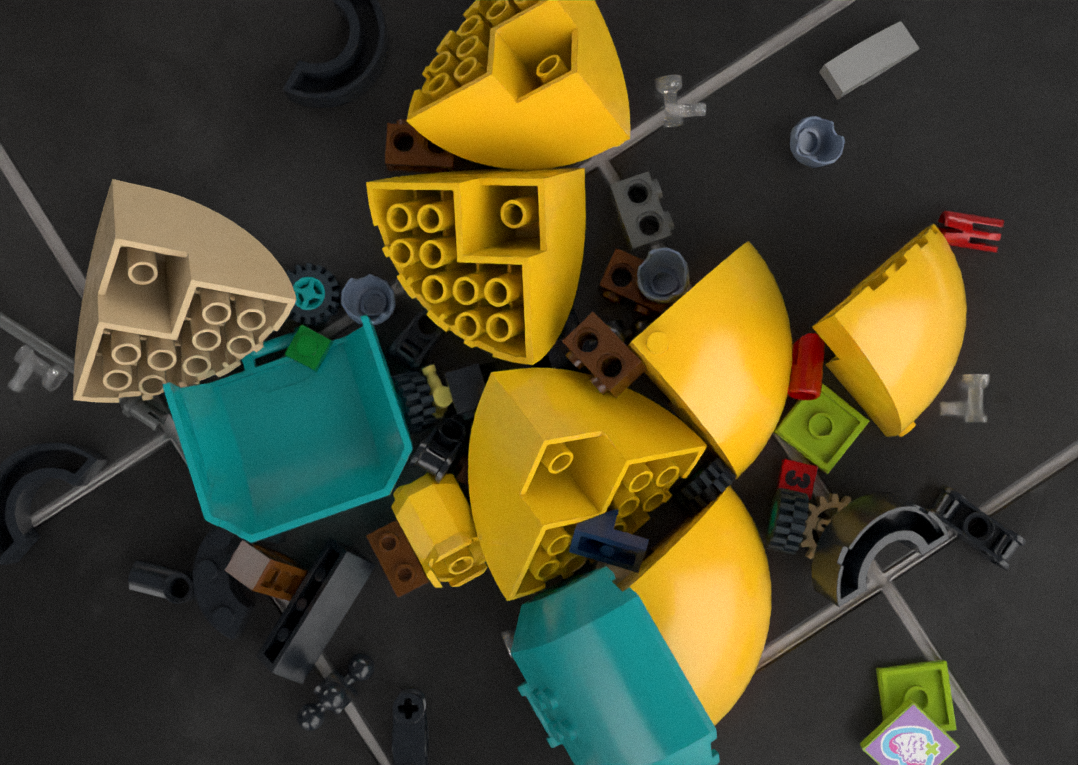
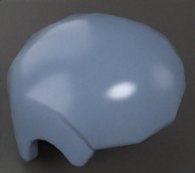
M818 116L806 117L801 119L790 132V150L794 158L810 168L832 164L843 153L845 139L835 132L833 121L822 119Z
M668 247L649 251L646 260L638 266V288L647 300L657 304H666L678 300L685 293L689 285V267L687 262L679 252Z
M368 274L365 277L351 278L347 281L341 291V305L349 318L359 325H363L361 316L367 314L375 326L388 320L393 314L396 307L395 293L386 280Z

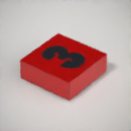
M783 459L776 491L779 488L806 493L809 500H811L818 466Z

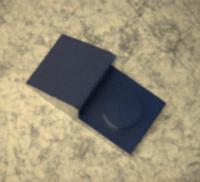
M614 509L577 523L569 549L570 553L639 573L649 540L614 529L619 509Z

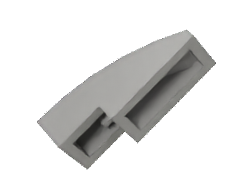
M900 21L827 62L819 73L838 100L858 86H863L919 50V47Z

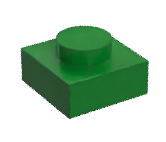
M301 325L285 355L317 372L333 342Z

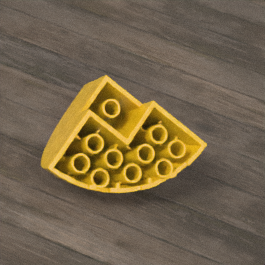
M476 0L463 14L466 20L455 33L450 30L436 49L439 55L432 60L429 66L425 67L422 75L426 78L422 90L414 91L406 120L432 143L452 154L479 164L515 170H537L570 165L591 158L612 147H618L630 139L629 100L623 71L609 30L595 0Z
M585 168L464 170L408 175L366 182L374 226L378 225L385 247L382 248L386 258L390 257L399 273L397 279L412 299L417 298L428 311L426 315L444 331L450 330L455 335L464 339V344L467 346L481 348L492 353V357L509 362L534 365L550 351L568 319L581 273L586 225Z
M931 224L855 286L851 290V295L812 326L836 355L825 365L886 437L897 435L902 437L916 426L914 420L932 403L947 382L963 344L967 311L965 287L955 255L935 224Z
M750 241L739 247L631 341L628 346L647 368L644 371L647 376L670 400L668 405L707 444L706 448L714 457L718 455L736 475L735 480L754 462L774 432L785 406L792 367V337L784 300L773 274Z
M523 368L491 372L480 398L471 429L468 454V484L472 515L480 546L488 567L506 600H514L543 590L546 585L545 581L560 574L564 579L572 576L573 572L580 569L587 559L591 564L597 561L569 552L577 523L614 509H619L614 529L622 532L627 531L631 534L636 532L651 518L647 512L655 510L663 502L666 503L672 494L668 490L679 476L687 478L706 449L707 444L671 412L631 389L626 388L617 398L609 391L603 395L588 380L592 375L556 368Z
M731 486L725 488L724 492L719 494L704 509L702 508L699 513L692 517L687 516L651 548L653 553L642 562L639 573L630 572L616 585L622 591L630 587L639 595L714 726L732 709L756 671L764 650L772 607L769 565L762 539L746 506Z

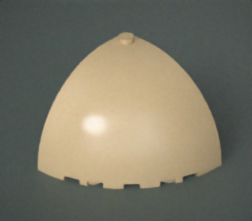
M112 179L95 236L84 287L75 352L73 400L119 403V398L142 396V401H145L163 393L162 384L171 382L180 388L200 385L199 381L215 374L221 377L241 365L240 360L252 351L257 353L264 347L263 341L273 330L278 331L289 316L297 300L289 277L275 257L256 238L221 214L199 203L166 191Z

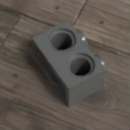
M649 171L610 184L608 192L631 254L669 241L671 237L670 231L674 230V224L669 211L663 212L659 202V199L663 198L662 190L658 180L651 179ZM632 189H640L645 193L646 200L642 203H634L629 199L628 192ZM644 220H651L657 226V233L645 235L641 232L639 224Z

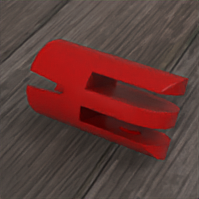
M953 211L942 212L938 222L944 223L945 226L952 227L953 229H938L950 246L997 253L998 246L970 241V237L999 241L1001 233L973 227V223L1003 227V219Z
M808 333L792 344V367L787 395L791 398L810 401L816 400L821 396L825 343L816 333Z

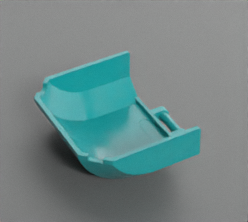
M367 314L361 316L363 323L361 328L345 337L332 341L333 344L317 372L288 357L258 367L256 365L255 359L288 348L300 327L298 326L294 328V332L263 342L264 347L257 353L252 351L242 358L245 368L243 372L211 383L180 388L171 382L162 384L206 521L253 543L391 494L413 447L373 322Z
M607 566L562 580L521 605L511 655L526 681L518 685L517 689L522 697H527L548 734L546 739L551 748L563 744L574 765H717L720 762L719 753L715 749L711 750V742L717 739V731L639 595L630 587L624 591L619 589L612 582L616 579L615 574Z

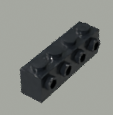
M329 538L256 657L272 673L303 684L376 565L359 551Z

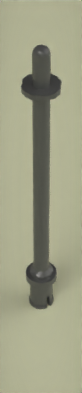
M0 312V328L74 374V358ZM142 396L119 398L123 415L128 418L133 416L155 432L161 428L159 423L164 424L168 417L166 412L161 411L146 400L142 401Z

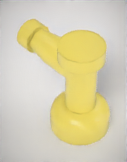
M430 365L423 368L422 372L426 376L427 383L431 388L429 394L434 397L432 406H435L436 413L432 414L438 419L442 418L448 406L452 403L449 388L443 386L438 377L435 365Z

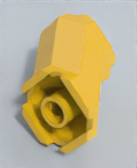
M427 472L417 480L407 485H402L393 493L395 501L391 508L427 577L435 588H442L441 582H449L451 587H459L485 572L487 569L486 559L477 536L472 509L453 474H446L441 482L438 483L435 481V476Z

